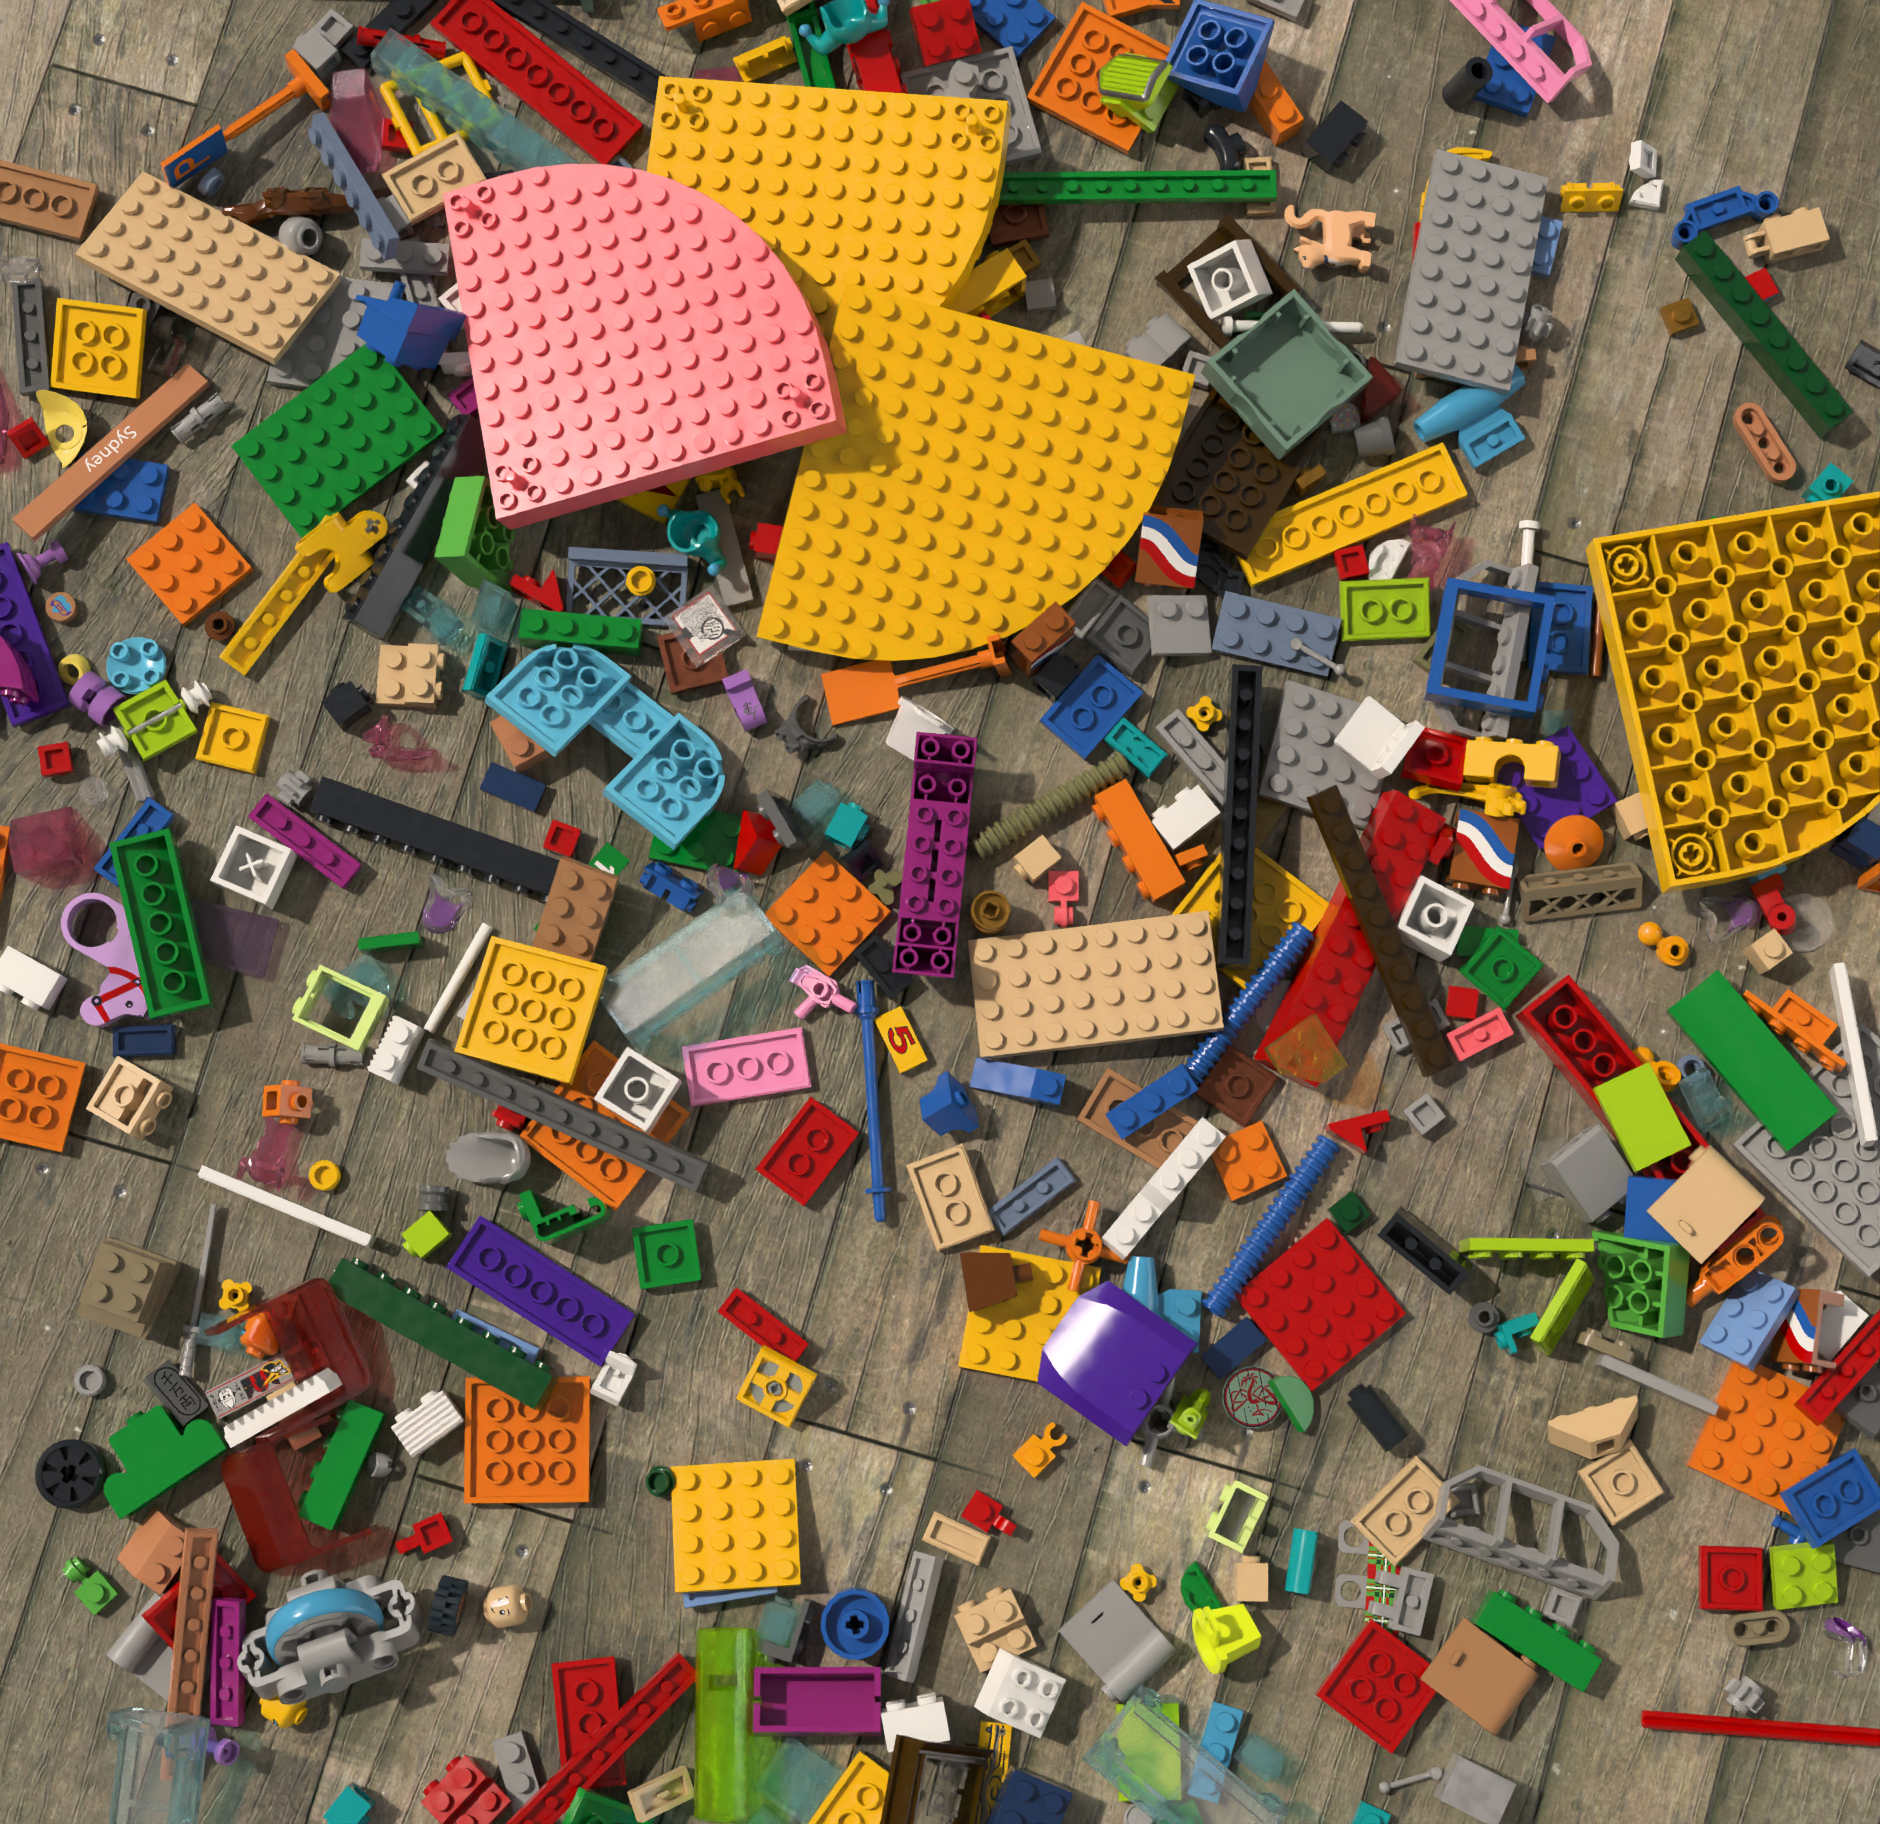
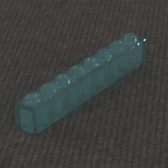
M390 28L370 54L371 65H373L372 69L384 79H387V77L391 78L397 83L396 86L408 96L413 94L419 98L421 105L431 113L437 111L445 117L444 120L450 127L457 131L459 129L469 134V139L480 148L487 147L494 152L493 156L504 165L511 164L518 169L517 172L534 167L580 164L394 29Z

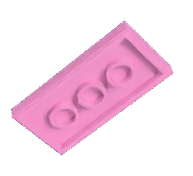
M802 1027L682 1046L691 1107L812 1088Z

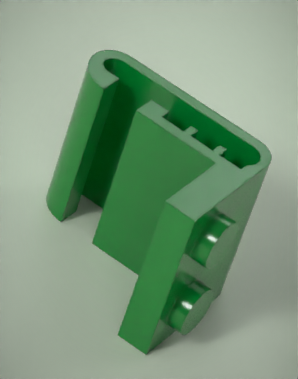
M530 1189L519 1194L521 1202L517 1203L523 1220L530 1222L536 1237L548 1245H554L605 1223L611 1217L610 1208L604 1202L594 1197L587 1198L589 1206L595 1211L601 1209V1212L578 1223H575L574 1219L577 1220L583 1217L579 1207L573 1204L546 1216L537 1193Z

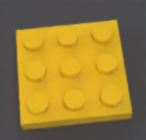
M57 298L50 387L140 398L147 309Z

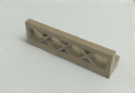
M1635 861L1516 876V887L1521 896V919L1523 922L1642 907L1643 876ZM1634 888V897L1632 899L1620 900L1616 897L1624 889ZM1602 892L1606 895L1599 903L1591 904L1587 901L1594 893ZM1566 896H1573L1576 899L1568 907H1561L1557 904ZM1543 900L1546 902L1540 910L1529 911V901Z

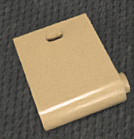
M1700 1145L1688 1157L1692 1161L1689 1168L1646 1210L1700 1264L1765 1199L1711 1145L1706 1148Z

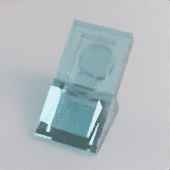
M1703 1067L1678 1082L1701 1133L1705 1134L1729 1120L1731 1102L1720 1096L1708 1069Z

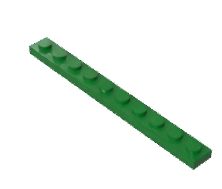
M1276 170L1004 172L998 205L1276 202Z

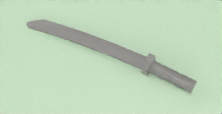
M212 1203L190 1326L184 1325L183 1327L187 1337L178 1375L182 1377H191L199 1335L203 1336L204 1329L197 1326L217 1204Z

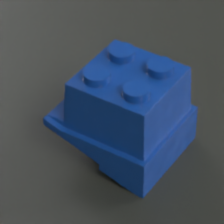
M395 280L387 300L362 295L356 296L355 300H359L367 306L357 332V336L367 342L366 347L374 352L385 355L384 360L394 366L401 367L402 364H406L419 371L422 368L436 369L449 341H456L467 316L459 311L401 300L407 285L398 280Z

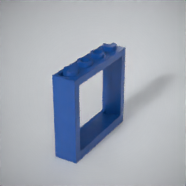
M1448 577L1442 598L1424 700L1532 720L1535 711H1541L1544 694L1539 693L1541 682L1546 683L1549 665L1544 664L1546 653L1551 654L1554 643V636L1549 635L1551 624L1556 625L1559 614V607H1554L1556 597ZM1457 594L1543 609L1527 702L1440 686Z

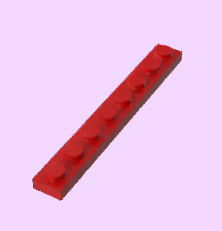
M676 1652L505 1824H554L570 1807L578 1788L588 1789L700 1675L680 1653Z

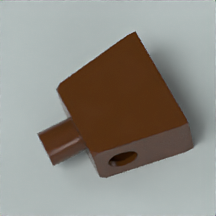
M960 1253L969 1313L1017 1297L1016 1284L1033 1281L1031 1264L1026 1263L1013 1266L1010 1253Z

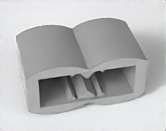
M957 61L949 73L948 88L942 96L975 99L978 92V67Z
M1166 312L1160 318L1157 315L1154 316L1145 326L1147 331L1140 337L1135 335L1127 342L1124 347L1126 349L1124 356L1166 367L1189 345L1192 336Z

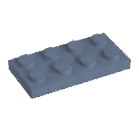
M1225 591L1211 649L1328 677L1329 666L1301 650H1293L1290 647V642L1294 638H1299L1304 646L1331 661L1341 618Z

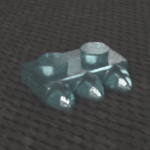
M366 952L338 972L381 994L388 995L389 983L387 976L370 952ZM328 979L322 991L334 1010L340 1016L351 1020L354 1019L355 1015L353 1001L364 1007H367L370 998Z

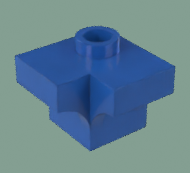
M948 1071L939 1075L933 1090L919 1099L922 1120L940 1137L952 1130L959 1129L970 1133L979 1127L976 1106L969 1101L965 1087Z

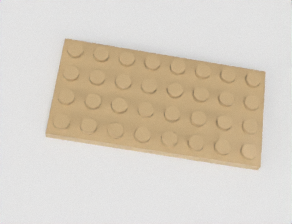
M142 171L75 253L78 262L274 365L278 363L341 282V274L306 255H298L290 251L281 242L231 216H224L221 211L173 186L169 187L167 183Z
M1209 911L968 940L981 1060L1224 1031Z

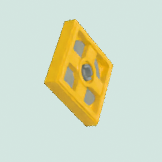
M763 1345L736 1400L790 1428L818 1374Z

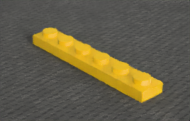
M325 515V517L322 519V521H321L319 524H321L324 520H326V519H327L328 517H330V516H329V515ZM321 549L311 556H302L297 552L220 654L219 658L245 676L333 560V553L329 549Z

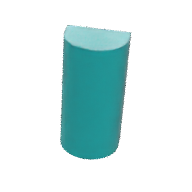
M486 633L478 634L463 685V693L485 700L486 695L497 685L508 643Z
M1293 1528L1285 1591L1306 1595L1310 1593L1318 1537L1317 1531Z

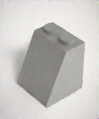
M1599 1124L1582 1130L1539 1166L1585 1223L1595 1220L1598 1224L1612 1213L1609 1208L1617 1201L1620 1205L1625 1203L1627 1199L1628 1176L1633 1175Z

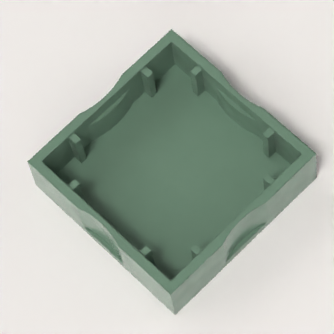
M1295 289L1264 313L1251 329L1238 335L1210 358L1201 371V374L1278 460H1281L1359 394L1373 378L1349 349L1331 335L1322 319Z

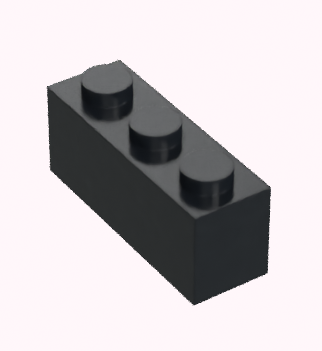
M1402 1206L1399 1207L1377 1235L1449 1295L1469 1274L1473 1266Z

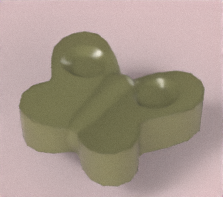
M881 869L876 870L874 873L875 881L869 885L868 890L874 896L877 895L884 905L891 906L894 903L893 889L902 883L903 876L900 872L885 874Z

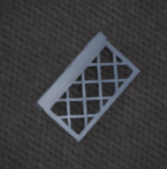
M569 547L566 612L573 613V601L581 594H584L593 604V607L585 614L591 615L597 609L601 616H607L600 606L613 595L623 609L612 617H620L627 611L631 617L623 618L641 619L643 625L678 627L674 620H666L659 610L671 599L679 607V612L686 608L688 571L690 569L689 555ZM645 566L653 572H664L658 578L656 577V585L659 584L669 596L656 608L646 596H636L630 603L625 605L615 594L626 584L627 574L623 570ZM576 567H588L595 575L583 588L575 580ZM593 568L604 569L598 574ZM610 569H618L625 577L614 589H611L601 578ZM669 573L682 574L681 586L672 594L661 583V580ZM599 580L609 593L598 603H595L586 590ZM576 585L579 591L574 595V586ZM679 592H680V603L675 599V596H676ZM643 598L653 610L644 618H636L629 608L639 599ZM656 613L661 619L650 618Z

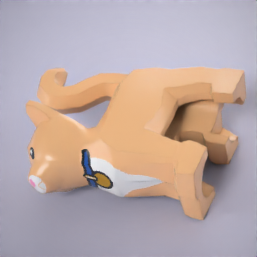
M1289 205L1285 209V220L1293 228L1302 229L1309 227L1315 220L1322 222L1323 245L1301 236L1299 239L1301 245L1294 248V252L1298 254V260L1302 262L1304 270L1311 271L1319 265L1333 268L1351 265L1355 266L1360 273L1368 271L1372 253L1356 249L1351 244L1352 239L1358 240L1361 246H1368L1370 244V233L1365 231V226L1366 228L1375 227L1376 213L1359 210L1351 212L1334 210L1327 212L1322 209H1310L1301 218H1297L1294 205Z

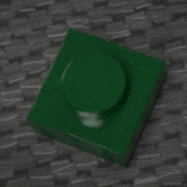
M1353 1191L1347 1193L1327 1209L1345 1234L1371 1215Z

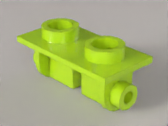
M1198 1388L1192 1393L1190 1398L1183 1394L1170 1420V1423L1175 1426L1178 1432L1196 1440L1209 1414V1411L1205 1409L1211 1400L1209 1391L1204 1388Z

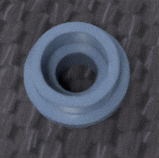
M1695 1055L1683 1056L1675 1065L1681 1072L1680 1082L1686 1085L1698 1084L1706 1075V1066L1703 1060ZM1687 1065H1691L1694 1068L1693 1076L1686 1074L1685 1067Z

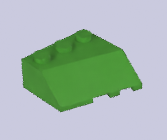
M486 476L455 477L434 558L466 585L512 598V589L510 586H507L508 571H513L514 560L509 557V543L515 540V529H508L496 519L491 484Z
M1591 1231L1594 1241H1597L1600 1254L1597 1262L1599 1269L1603 1270L1606 1285L1603 1293L1610 1327L1660 1338L1683 1335L1690 1253L1679 1243L1627 1238L1624 1237V1232Z

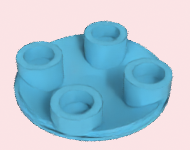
M133 637L114 643L110 648V654L106 663V671L110 682L118 690L133 695L140 694L160 683L167 667L166 657L160 646L154 640L143 637Z

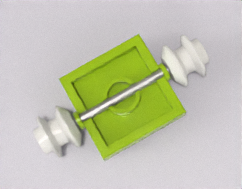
M165 679L112 708L124 730L121 731L119 728L111 726V734L105 736L99 733L101 739L96 742L105 757L111 755L113 759H116L115 752L121 749L127 753L128 742L132 741L145 762L196 734L197 729L186 713V710L188 708L191 712L198 714V706L205 704L210 707L209 700L213 699L204 683L199 685L194 681L193 689L187 690L182 687V699L178 700Z

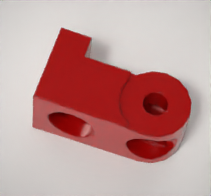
M1776 873L1751 885L1752 895L1770 928H1775L1783 936L1792 933L1797 925L1796 915L1792 907L1786 905L1780 895V892L1784 891L1785 888L1779 874Z

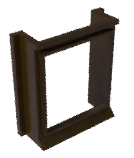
M1229 214L1219 221L1216 231L1168 273L1163 270L1155 277L1157 281L1156 286L1162 288L1220 350L1232 340L1219 329L1178 285L1190 274L1187 265L1214 252L1224 243L1227 245L1234 240L1251 239L1272 293L1277 298L1263 312H1267L1293 289L1297 293L1300 291V288Z
M896 1734L880 1824L916 1823L927 1758L961 1762L951 1824H976L987 1761L995 1750L970 1743L957 1745L926 1741Z

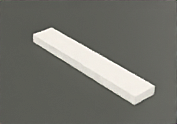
M1844 962L1835 963L1831 967L1829 975L1844 1057L1848 1063L1846 1068L1861 1148L1871 1147L1878 1139L1848 972Z
M202 1165L198 1173L199 1178L363 1246L373 1247L377 1238Z

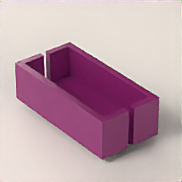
M754 1667L755 1701H761V1704L754 1703L753 1733L755 1737L881 1736V1702H875L881 1701V1667Z

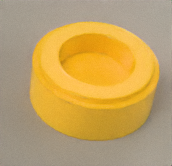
M320 1160L310 1168L309 1181L314 1188L320 1191H330L340 1183L341 1171L335 1163L328 1160Z

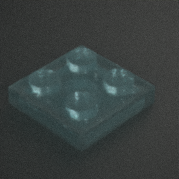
M787 1736L753 1786V1789L800 1823L806 1824L841 1770L795 1737Z

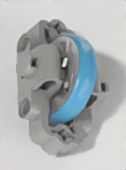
M312 1570L301 1577L302 1587L286 1592L287 1604L273 1609L265 1615L266 1627L246 1634L242 1640L243 1651L237 1659V1666L258 1696L265 1700L279 1696L282 1704L293 1705L324 1693L341 1692L354 1682L394 1668L399 1662L397 1652L410 1648L419 1641V1627L424 1621V1613L414 1596L407 1591L400 1580H391L382 1584L379 1576L367 1575L345 1583L336 1574L328 1576L325 1570ZM385 1607H388L390 1615L398 1625L397 1628L384 1631L382 1610ZM265 1651H268L271 1658L281 1666L276 1672H274L275 1669L272 1663L264 1654Z

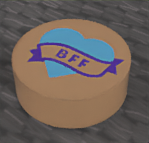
M57 592L47 599L45 609L48 616L55 622L68 623L77 615L78 605L75 599L68 593Z

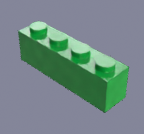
M522 608L518 638L522 646L542 648L552 644H556V647H572L573 644H578L604 654L641 657L644 626L641 619Z
M349 1399L348 1404L343 1403L336 1416L339 1424L335 1433L330 1432L323 1445V1449L327 1450L322 1462L317 1461L310 1474V1478L314 1479L309 1491H303L297 1503V1507L300 1508L299 1517L331 1531L338 1529L367 1464L368 1457L386 1421L387 1413L355 1399Z
M1500 1589L1496 1593L1489 1590L1470 1622L1576 1690L1584 1692L1602 1662V1659L1595 1655L1597 1649L1583 1640H1580L1578 1644L1568 1638L1570 1632L1556 1623H1553L1552 1627L1541 1621L1543 1615L1533 1608L1526 1606L1525 1610L1518 1607L1514 1604L1516 1598L1506 1591Z

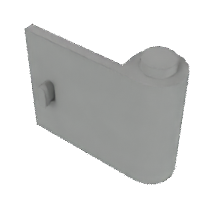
M1113 1579L1058 1630L1105 1683L1101 1689L1113 1703L1117 1699L1123 1703L1177 1652L1174 1646Z
M155 1592L106 1655L121 1668L137 1676L168 1702L173 1650L141 1616L163 1596ZM211 1638L208 1640L204 1684L211 1676Z

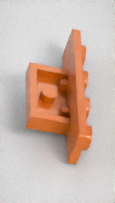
M677 0L657 8L658 15L666 31L692 23L699 42L753 22L748 5L749 0Z
M1789 989L1786 990L1773 1008L1750 991L1746 990L1743 993L1742 998L1757 1016H1761L1769 1022L1768 1026L1771 1030L1779 1035L1786 1034L1794 1040L1793 1044L1797 1049L1806 1054L1812 1053L1819 1059V1064L1830 1072L1835 1070L1838 1073L1844 1070L1848 1063L1824 1046V1043L1838 1026L1835 1022Z

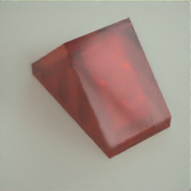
M1370 357L1367 362L1366 370L1373 378L1363 389L1361 423H1367L1398 399L1402 388L1375 357Z

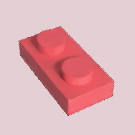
M1498 1007L1444 1036L1458 1062L1514 1033L1502 1010Z

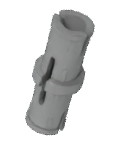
M216 392L198 408L193 407L189 410L190 414L171 427L170 430L182 444L202 427L203 429L209 426L208 423L229 407Z
M330 1043L329 1045L303 1044L301 1060L302 1064H328L329 1067L344 1064L364 1066L365 1052L361 1054L346 1046H338L337 1043Z

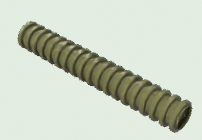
M1117 751L1114 753L1113 758L1108 756L1106 762H1098V766H1091L1090 771L1084 770L1081 776L1075 775L1073 781L1069 779L1066 781V785L1060 784L1057 790L1051 789L1049 795L1044 793L1042 799H1034V803H1027L1026 808H1018L1016 814L1011 812L1009 818L1003 817L1001 819L1002 822L996 821L993 827L987 826L985 832L979 831L977 832L978 836H970L969 843L979 859L984 860L986 859L985 855H993L995 849L1000 851L1002 845L1008 846L1011 840L1017 841L1018 836H1026L1028 830L1033 832L1035 826L1041 827L1042 822H1050L1052 816L1057 818L1059 812L1064 814L1067 811L1066 808L1072 809L1075 807V803L1081 804L1083 802L1082 799H1090V794L1096 795L1099 793V789H1107L1106 785H1114L1116 779L1121 781L1123 775H1131V768L1126 758Z

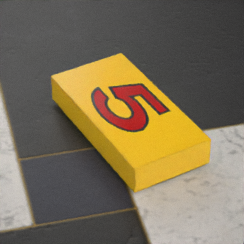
M901 1006L874 1019L900 1074L928 1061Z

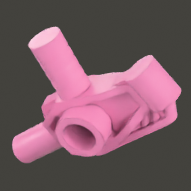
M807 964L799 969L796 967L789 978V981L801 987L809 995L794 1011L801 1020L818 1004L826 1009L834 1004L849 1014H852L857 1007L855 1002L840 994L838 982Z

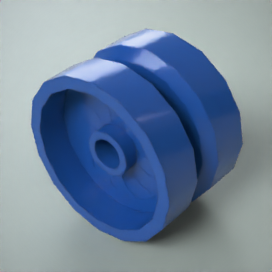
M851 1587L839 1591L828 1601L822 1613L820 1629L824 1642L832 1652L845 1659L860 1660L872 1656L883 1646L889 1632L890 1617L886 1605L877 1594L866 1588ZM852 1617H857L862 1622L859 1628L854 1629L850 1626L849 1621H851Z

